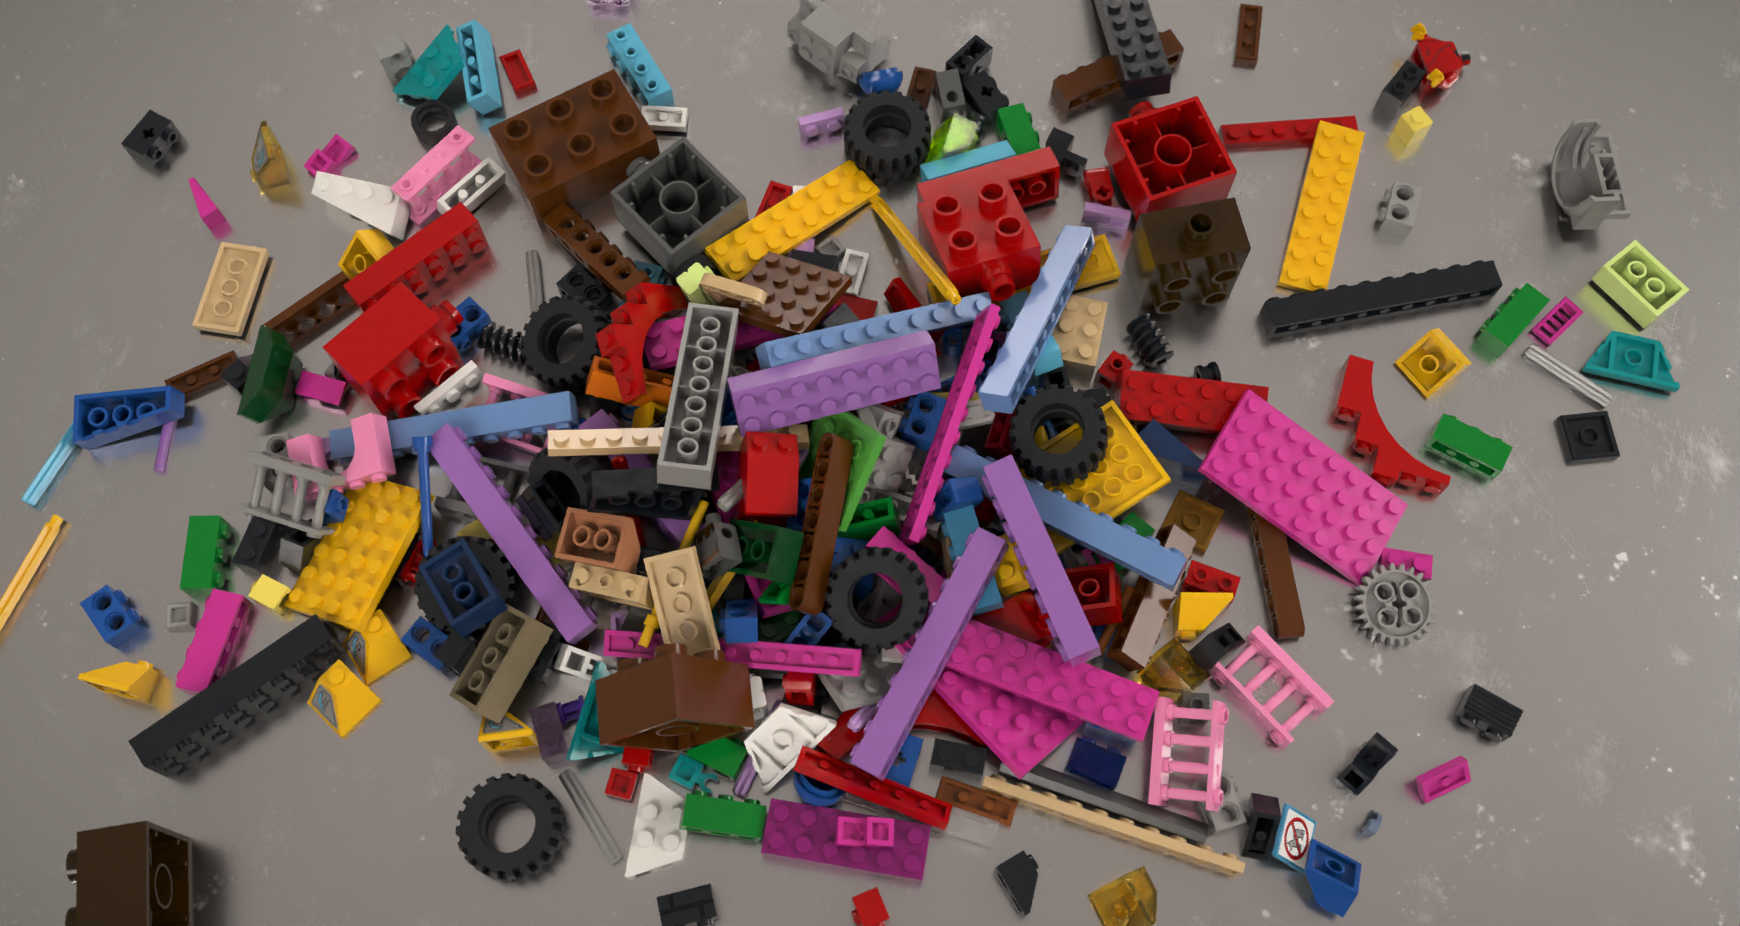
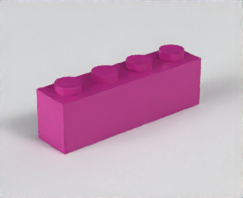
M883 526L863 549L878 546L879 548L890 547L894 551L905 553L907 558L916 562L918 569L926 578L925 583L929 590V604L925 617L928 619V610L934 601L937 602L942 594L940 589L944 579L936 573L933 567L927 565L919 558L914 550L901 542L895 533ZM877 573L902 596L901 589L894 579L885 574Z
M213 588L211 595L205 601L203 616L196 624L193 642L186 650L184 665L177 673L176 688L184 693L197 695L224 676L251 604L247 598L240 594Z

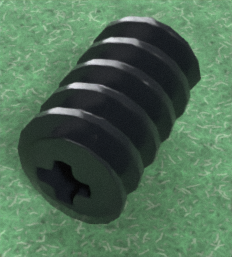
M1147 313L1133 319L1127 325L1126 331L1128 334H1131V340L1136 342L1135 347L1137 350H1140V356L1145 358L1144 363L1147 366L1156 367L1168 361L1175 353L1174 351L1166 352L1170 344H1161L1166 337L1164 335L1156 336L1161 329L1160 327L1152 328L1156 324V320H1147L1150 317V314Z
M493 321L481 332L477 343L478 348H484L488 352L493 351L495 355H502L503 358H510L514 362L519 361L522 365H525L527 360L522 358L521 349L524 348V345L521 344L522 332L517 331L513 336L514 331L512 328H508L505 332V326L499 325L496 329V322Z

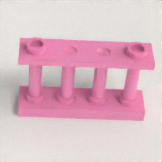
M459 125L390 187L404 201L410 202L412 207L408 219L420 229H423L440 213L437 208V200L482 162V160L467 150L476 141L475 138ZM460 156L461 158L451 166V163ZM441 172H444V174H443L442 176H440L436 181H434V179H435ZM427 186V190L418 197L417 195Z
M485 373L482 379V383L489 387L488 391L490 392L485 405L496 403L498 397L502 396L503 393L511 395L510 399L512 400L548 394ZM577 405L579 415L581 408ZM532 433L524 434L520 441L502 437L499 438V443L536 455L542 449L548 447V435L542 448L530 445L533 437Z
M1258 625L1246 637L1249 641V646L1226 667L1218 662L1210 672L1213 674L1212 677L1215 682L1221 687L1225 686L1269 731L1270 738L1277 745H1282L1286 748L1295 740L1289 733L1313 710L1318 711L1320 714L1323 713L1335 701ZM1256 653H1261L1268 660L1267 665L1243 687L1232 675ZM1274 672H1279L1286 679V684L1262 706L1251 694ZM1298 691L1305 698L1306 703L1280 725L1270 713L1292 692Z
M1167 697L1157 698L1148 804L1167 807V801L1170 798L1206 802V810L1219 812V806H1222L1224 798L1223 790H1220L1224 725L1228 723L1229 719L1226 703L1213 700L1212 709L1176 707L1173 699ZM1176 718L1211 720V736L1175 734L1172 731L1173 720ZM1174 744L1210 747L1209 764L1173 761L1170 758L1171 747ZM1172 771L1207 774V791L1171 788L1168 785L1169 774Z

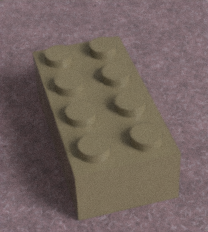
M508 604L506 605L509 609L493 618L449 696L475 713L500 724L502 718L507 713L510 704L521 689L525 678L534 666L537 657L548 642L553 631L550 627Z

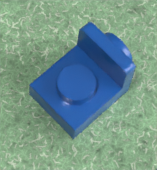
M330 489L322 524L344 522L349 499L336 489Z

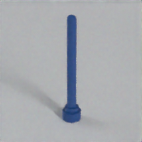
M433 436L411 437L412 447H415V452H418L424 557L434 547L428 452H431V446H433Z

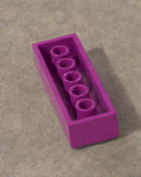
M771 798L761 849L763 857L922 884L931 825L894 819L893 847L835 846L836 818L838 816L855 818L879 816Z

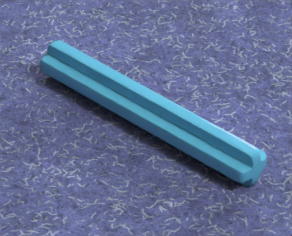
M73 422L21 497V500L26 504L36 505L76 446V444L72 443Z

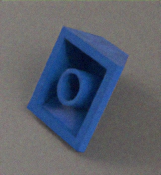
M1312 838L1308 848L1305 874L1316 902L1326 911L1344 917L1358 895L1362 864Z

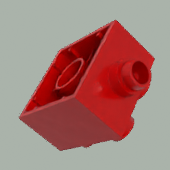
M1198 96L1161 108H1154L1151 102L1144 101L1130 109L1128 113L1130 118L1111 123L1104 156L1136 221H1138L1139 215L1143 213L1227 199L1237 170Z
M1007 178L988 181L976 187L951 194H942L934 199L917 203L919 243L956 287L961 298L988 292L993 301L1000 302L1010 298L1015 293V290L1032 286L1033 282L1037 280L1040 275L1041 245Z
M400 282L326 343L323 349L351 388L377 414L386 416L387 421L408 418L417 412L414 406L422 400L425 394L435 386H440L460 369L459 365L463 363V360L450 337L458 331L456 326H459L464 321V318L447 300L440 303L439 306L434 304L428 308Z

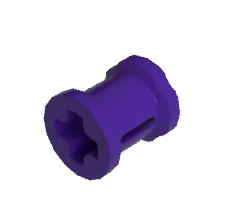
M583 695L578 696L576 700L564 704L562 702L557 703L563 725H567L568 721L579 718L585 700Z

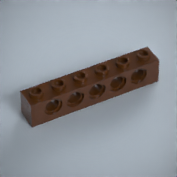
M563 202L542 219L550 234L624 303L627 302L625 292L640 282L649 283L651 281L643 269L640 271L636 269L637 266L630 257L624 258L622 256L623 253L615 244L611 246L609 240L601 231L597 233L595 227L588 219L584 221L582 215L575 207L570 208Z

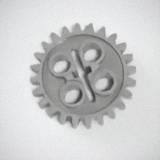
M1394 563L1387 564V568L1381 565L1377 567V571L1374 569L1368 571L1370 578L1362 577L1361 581L1364 585L1356 586V589L1361 594L1353 596V599L1359 601V605L1354 606L1353 609L1360 610L1361 613L1355 619L1364 620L1360 628L1370 629L1368 637L1377 634L1376 642L1378 643L1386 639L1387 646H1392L1396 642L1397 647L1404 646V642L1408 645L1414 644V638L1416 640L1423 639L1421 632L1429 633L1431 631L1427 624L1436 623L1430 616L1438 613L1436 609L1432 608V605L1438 603V600L1431 599L1430 597L1436 590L1427 589L1431 581L1422 582L1423 573L1413 575L1414 567H1410L1405 571L1404 564H1399L1395 568ZM1404 585L1410 589L1409 597L1403 594L1402 588ZM1378 587H1382L1385 590L1384 599L1378 596ZM1392 602L1398 603L1399 608L1393 607ZM1407 610L1411 611L1414 616L1412 623L1406 619ZM1382 612L1386 613L1389 618L1387 625L1381 622L1380 615Z

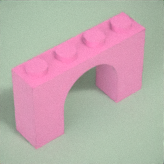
M369 413L350 420L355 453L351 464L340 473L346 475L345 484L333 486V489L344 494V490L361 489L365 487L366 483L383 482L387 480L388 476L396 474L386 416ZM305 434L286 441L289 458L329 470L322 437ZM292 475L294 492L296 494L298 481L296 476ZM312 481L308 484L305 498L307 503H316L319 491L317 482Z

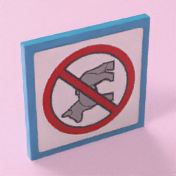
M1284 803L1272 856L1297 871L1305 873L1308 848L1314 836L1316 821L1291 805Z

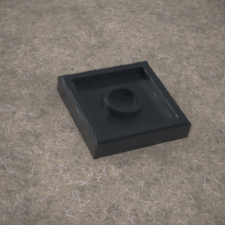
M1607 411L1560 415L1557 418L1569 464L1611 460L1620 457Z

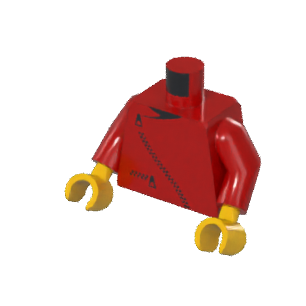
M1418 23L1410 28V31L1414 33L1411 36L1412 40L1417 41L1411 58L1416 66L1426 71L1421 81L1423 90L1435 87L1447 90L1458 80L1463 66L1470 64L1469 52L1458 53L1452 41H1442L1430 37L1426 34L1425 26Z

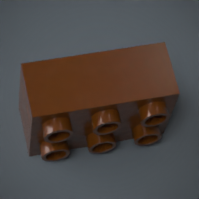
M615 69L488 128L500 160L539 228L545 225L542 219L563 202L570 208L575 207L576 209L588 205L610 194L613 189L627 180L629 177L626 175V170L633 160L643 156L652 161L660 155L657 137Z

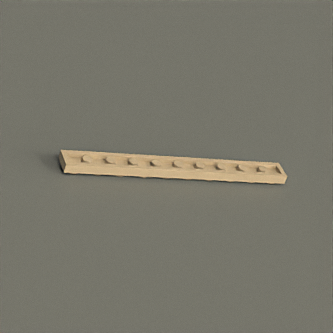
M794 424L765 431L767 433L797 434L798 449H809L807 424ZM737 425L721 426L717 452L740 451L739 448L744 437H741ZM664 427L548 430V456L659 453Z
M991 774L990 777L985 775L981 789L1018 801V803L1236 877L1244 872L1246 863L1238 861L1239 857L1234 854L1223 852V855L1212 852L1213 848L1199 843L1196 846L1186 843L1187 840L1181 836L1171 835L1167 837L1161 835V831L1154 827L1145 826L1143 829L1134 826L1135 822L1130 819L1119 817L1117 820L1108 817L1109 813L1100 809L1090 811L1082 808L1083 804L1067 800L1066 803L1057 800V796L1050 792L1042 791L1041 794L1031 791L1032 787L1026 784L1016 783V785L1007 783L1006 778L996 774Z

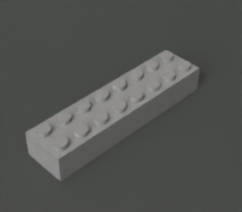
M690 302L688 304L657 462V483L711 489L728 389L727 378L730 377L738 331V308Z

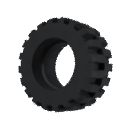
M882 90V93H870L868 98L862 97L857 101L858 105H852L849 109V114L846 115L844 120L845 153L848 156V160L854 161L856 167L860 171L863 170L870 179L879 178L881 182H886V179H892L893 182L899 181L902 176L904 178L911 176L913 170L917 172L920 169V165L926 162L931 148V123L929 122L927 111L923 110V105L920 102H914V98L910 95L903 96L902 92L895 91L894 93H889V90ZM882 126L900 128L908 135L903 142L890 147L876 145L867 138L870 132Z
M570 294L562 295L561 298L555 296L549 299V303L543 302L538 306L539 310L537 312L533 311L529 316L531 318L528 324L525 323L523 329L525 330V335L521 336V344L524 345V348L521 349L522 358L527 359L525 365L528 370L532 371V375L543 383L563 391H584L594 356L602 357L595 334L613 323L612 317L603 311L602 308L583 297ZM581 324L584 333L581 349L574 358L560 364L557 356V346L562 334L568 328Z
M1058 384L1050 385V389L1045 391L1043 387L1036 389V395L1033 397L1031 394L1023 398L1024 404L1017 405L1014 410L1015 416L1011 417L1009 423L1011 429L1009 431V439L1013 456H1015L1018 466L1024 468L1027 476L1030 478L1035 476L1044 485L1046 481H1050L1052 486L1059 487L1060 482H1066L1067 486L1074 484V479L1079 478L1083 481L1088 478V472L1094 473L1099 467L1098 462L1103 461L1106 454L1105 448L1108 444L1105 415L1102 408H1098L1097 401L1093 397L1087 398L1086 392L1081 389L1074 392L1073 386L1065 385L1064 389H1058ZM1067 418L1073 420L1081 427L1083 437L1073 450L1063 454H1051L1041 450L1036 445L1034 436L1037 429L1050 419Z
M547 447L538 452L531 461L527 482L532 485L542 479H546L566 508L587 510V483L591 472L613 470L608 457L609 455L548 456Z
M457 536L446 539L441 544L431 548L428 551L429 554L422 558L419 565H422L464 538L481 565L489 573L492 582L505 603L511 607L514 605L516 591H518L517 572L498 545L490 542V540L475 536ZM419 570L414 580H417L414 594L418 597L419 602H417L419 609H422L426 614L424 617L429 622L435 623L436 627L440 630H446L450 633L455 631L449 624ZM490 620L480 628L476 629L469 635L487 630L492 620Z
M873 546L854 552L836 567L827 584L828 590L825 593V601H827L828 607L826 611L827 615L831 616L833 620L832 626L835 631L838 629L843 634L841 637L844 640H851L855 643L854 646L861 649L862 647H868L870 651H878L881 648L888 650L892 649L895 645H901L910 636L915 634L927 612L929 590L925 583L926 578L920 572L914 560L911 561L906 557L905 553L894 551L893 548ZM873 573L885 574L894 579L899 585L902 592V605L897 615L892 619L881 623L871 622L863 618L855 609L853 591L858 581L866 575Z
M503 773L501 778L497 779L492 776L486 779V785L482 787L478 784L473 788L475 794L471 798L466 796L463 801L466 807L464 811L458 812L457 819L460 821V826H456V835L460 837V841L457 843L460 851L465 854L464 858L476 870L495 880L500 879L504 882H513L515 879L523 881L529 879V875L533 873L538 875L543 871L542 867L546 863L550 865L555 860L552 856L556 850L560 852L563 845L560 840L561 836H565L566 828L563 826L565 816L564 812L560 809L559 801L540 781L535 778H528L525 774L517 773L516 776H513L510 773ZM511 803H522L528 806L535 816L534 832L530 840L520 849L510 853L500 852L493 848L488 840L489 823L493 815L500 808Z

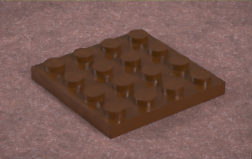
M768 252L741 281V283L760 288L768 293L764 306H755L726 297L718 306L738 308L739 322L790 337L811 332L852 285V278L849 275Z

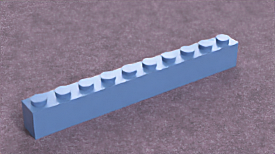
M1065 225L1061 234L1057 235L1056 243L1053 249L1049 251L1045 265L1041 266L1040 275L1033 282L1028 298L1024 299L1022 310L1016 315L1011 331L1007 332L1004 345L998 350L993 366H990L988 369L987 378L979 387L978 396L982 401L984 410L1008 414L1013 413L1095 247L1092 227Z
M988 292L962 297L961 302L957 305H953L950 301L935 303L764 342L756 347L755 350L760 368L763 370L927 330L930 334L974 323L976 315L991 304V299Z
M570 391L390 420L387 421L394 459L402 458L407 453L418 455V452H415V447H412L411 437L431 436L447 423L455 428L459 426L468 437L465 441L469 447L475 446V442L484 441V443H496L502 437L520 439L523 438L524 434L545 435L548 430H571V427L579 426L577 398ZM352 427L329 430L331 460L341 463V466H349L355 453Z
M955 445L951 452V463L947 469L944 468V477L953 479L977 476L979 485L983 489V497L991 501L995 499V496L990 498L981 477L986 475L983 467L997 460L989 456L983 458L977 455L975 449L964 445V447ZM1023 478L1045 528L1173 591L1187 564V558L1183 557V552L1173 547L1167 549L1160 545L1161 542L1149 535L1146 537L1136 534L1137 530L1127 524L1120 526L1114 523V519L1102 512L1098 515L1090 511V507L1080 501L1074 503L1067 499V495L1058 490L1049 491L1044 488L1045 485L1036 479L1031 478L1029 481Z

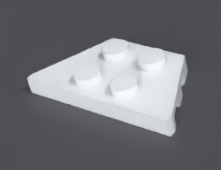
M780 703L744 740L746 749L752 756L754 769L756 772L758 771L762 781L763 791L767 793L795 766L802 745L813 749L836 727L837 722L834 719Z
M644 773L625 872L626 878H633L635 875L684 860L689 833L687 830L679 829L684 799L648 773Z

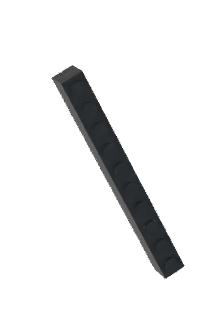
M1478 260L1469 265L1461 266L1460 264H1455L1446 269L1439 270L1438 268H1433L1419 274L1411 272L1402 277L1393 278L1388 276L1380 281L1371 282L1366 280L1352 286L1344 284L1337 286L1335 289H1317L1312 293H1295L1285 298L1272 297L1264 302L1260 314L1267 336L1270 337L1491 297L1498 292L1503 284L1493 260L1485 262Z

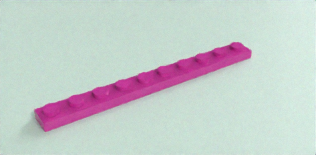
M605 629L603 656L646 658L652 660L654 659V648L664 645L662 634L654 633L648 648L638 645L643 632ZM718 638L720 649L725 652L726 661L748 664L749 668L859 677L861 674L862 649L758 641L757 643H726V638Z

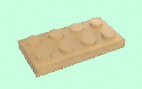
M221 242L192 323L196 330L242 337L270 254L266 248Z
M696 546L644 558L664 644L687 645L688 655L692 656L700 651L721 650Z

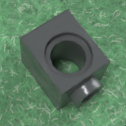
M1183 692L1177 699V707L1210 709L1209 693ZM1178 718V725L1204 726L1209 720Z

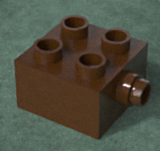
M664 644L654 648V659L627 658L620 660L616 663L617 673L595 680L600 745L681 752L755 728L748 664L726 661L723 650H705L697 652L692 656L688 655L687 645Z

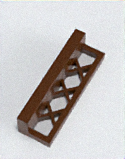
M341 271L263 325L284 336L287 334L294 335L293 341L289 344L295 350L356 308L353 301L341 303L342 296L347 294L343 285L349 281L348 277ZM334 307L332 315L329 317L321 316L323 309ZM314 321L313 328L308 331L301 330L304 322Z

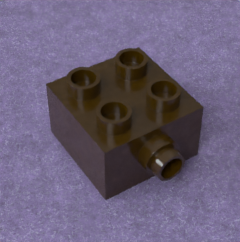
M1235 197L1139 215L1125 260L1139 310L1155 308L1156 313L1167 314L1180 309L1184 302L1201 299L1203 305L1211 306L1222 303L1230 297L1251 250Z
M149 821L77 832V849L69 851L66 858L68 879L72 884H76V907L68 909L65 926H191L190 837Z

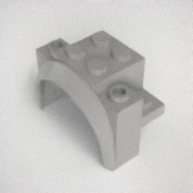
M800 0L799 12L788 21L787 37L793 43L799 45L798 54L822 72H826L831 77L843 76L857 84L858 79L862 78V73L870 72L889 55L891 38L886 34L876 42L877 38L825 4L826 0ZM851 47L855 49L854 52H846Z
M1600 118L1574 119L1558 142L1553 156L1551 168L1553 192L1557 202L1564 209V213L1570 216L1573 230L1597 229L1603 220L1628 219L1632 214L1612 132L1596 133L1602 126ZM1588 153L1590 159L1586 162Z
M881 404L855 409L860 420L887 437L858 504L868 502L873 488L895 493L899 490L916 447L896 436L905 413L899 409Z

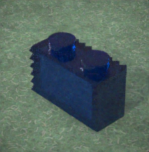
M1082 736L1081 739L1077 737L1064 771L1114 791L1127 757L1122 755V751L1118 748L1107 746L1106 749L1097 745V741L1093 738Z

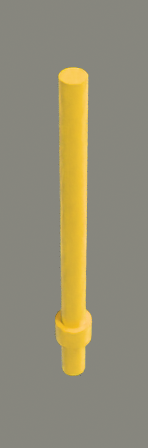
M704 500L699 501L678 550L691 547L693 536L697 533L709 506L708 502ZM655 605L651 614H647L644 621L646 626L638 642V645L648 648L655 629L658 630L660 627Z

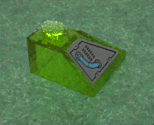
M954 112L934 131L928 158L924 164L960 154L969 146L972 147L978 137L976 134L978 124Z

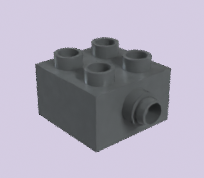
M684 136L652 161L643 156L633 160L626 170V175L629 178L610 192L618 222L672 277L678 267L686 260L698 254H705L707 246L749 221L746 197Z

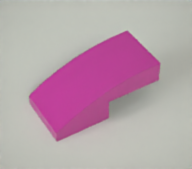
M336 133L322 151L318 148L304 164V167L315 176L317 171L332 174L352 155L356 148Z
M302 370L295 394L341 406L348 383Z
M838 816L836 818L835 846L893 847L894 818Z

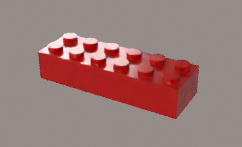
M1049 146L917 184L918 203L934 199L942 194H951L976 187L988 181L1007 178L1021 207L1026 208L1059 198L1060 165Z
M460 202L349 280L343 287L355 306L363 314L400 282L415 296L422 294L431 284L443 279L449 271L461 266L474 253L483 250L488 242L478 220Z
M1123 369L1116 375L1114 402L1129 423L1133 425L1147 426L1155 419L1166 429L1219 435L1246 390L1250 389L1268 402L1269 387Z

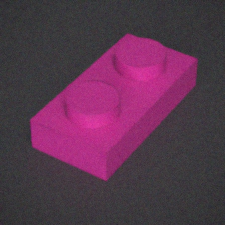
M1383 548L1378 566L1384 565L1387 568V564L1394 563L1396 568L1399 564H1404L1405 571L1410 567H1414L1413 575L1423 573L1421 581L1432 579L1433 555Z
M1460 755L1417 776L1416 782L1419 797L1425 803H1428L1471 782L1468 760Z

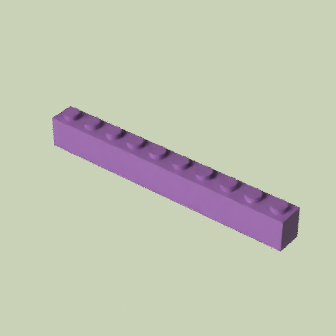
M447 423L432 434V455L565 640L575 645L600 626L595 620L598 616L590 605L585 606L581 601L582 593L568 587L569 583L565 579L568 577V574L560 564L555 565L552 561L553 553L545 544L541 546L536 539L539 536L532 525L525 524L522 519L524 514L516 504L512 506L509 502L510 494L501 484L499 486L493 480L496 477L489 466H483L480 462L481 454L474 446L469 447L465 441L468 438L465 432L459 426L455 428Z
M977 527L975 533L971 532L965 543L967 548L962 556L959 555L953 564L954 571L950 579L946 578L941 586L940 592L942 594L937 602L934 601L928 610L929 617L925 625L921 624L915 634V639L917 640L912 648L909 647L902 658L904 663L900 671H896L891 677L889 683L891 687L887 695H882L876 707L878 711L874 719L871 718L866 723L863 731L865 735L861 743H856L851 751L850 757L852 759L850 763L881 781H884L1009 548L1005 539L980 527Z

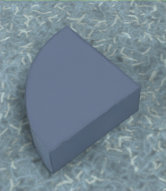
M1374 810L1370 811L1360 829V833L1368 838L1375 835L1380 827L1383 816Z

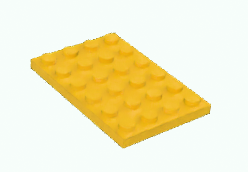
M1111 400L1100 407L1107 423L1108 444L1105 448V457L1103 461L1098 462L1099 467L1094 473L1089 471L1088 478L1083 481L1079 478L1074 479L1073 485L1067 486L1066 482H1060V486L1056 487L1052 486L1050 481H1046L1044 488L1052 492L1054 489L1067 495L1068 500L1074 503L1076 501L1083 502L1090 507V511L1098 515L1102 512L1114 519L1171 482V478L1115 402ZM1075 423L1039 448L1051 454L1069 452L1081 442L1083 437L1082 429ZM1015 462L1020 473H1022V477L1030 481L1031 478L1025 474L1024 468H1020L1017 462ZM1046 528L1057 555L1075 544V542Z
M390 481L369 482L361 489H347L344 496L349 499L344 522L327 525V527L335 529L334 534L324 535L321 543L315 547L311 561L302 570L284 606L311 617L317 614L326 622L363 634L422 523L419 489ZM431 494V504H432V502H433V500H434V498H435V496L432 495V494Z

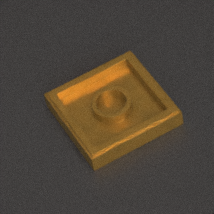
M1179 489L1161 528L1175 524L1197 540L1193 550L1204 555L1225 510Z

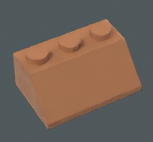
M568 507L554 557L571 564L579 562L635 574L641 549L634 521L630 517L587 512V510Z

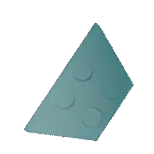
M446 24L392 90L399 97L409 95L415 99L426 98L427 100H437L465 66L463 58L460 56L459 45L454 40V29Z
M1612 330L1582 368V372L1670 392H1676L1680 389L1679 382H1674L1670 373L1672 366L1669 359L1665 356V350L1661 341Z
M603 662L596 663L566 757L568 761L624 752V747L600 745L595 680L611 675L606 669V664Z

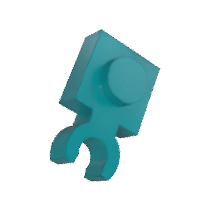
M680 754L668 776L670 780L690 790H693L697 784L702 791L708 793L707 795H711L712 790L705 787L706 781H719L718 777L713 773L703 774L705 766L683 754Z

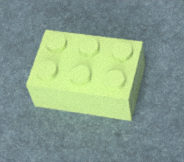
M1636 240L1603 265L1592 278L1604 292L1644 329L1690 290Z

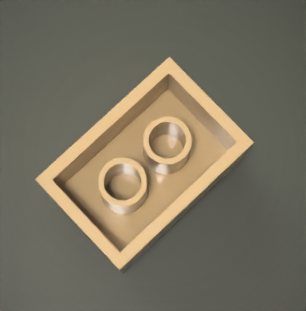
M1070 295L1052 332V336L1060 347L1063 365L1066 367L1068 374L1092 378L1096 367L1108 302Z

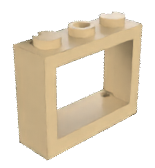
M575 562L569 588L597 599L652 611L654 601L647 577Z

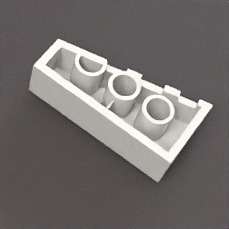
M317 171L311 194L400 240L404 238L412 206L410 202L407 203L394 193L390 188L391 186Z

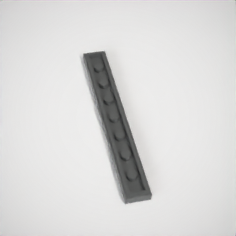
M1001 762L999 771L1001 773L1017 778L1016 775L1003 762ZM1039 764L1021 779L1201 844H1205L1208 837V824Z

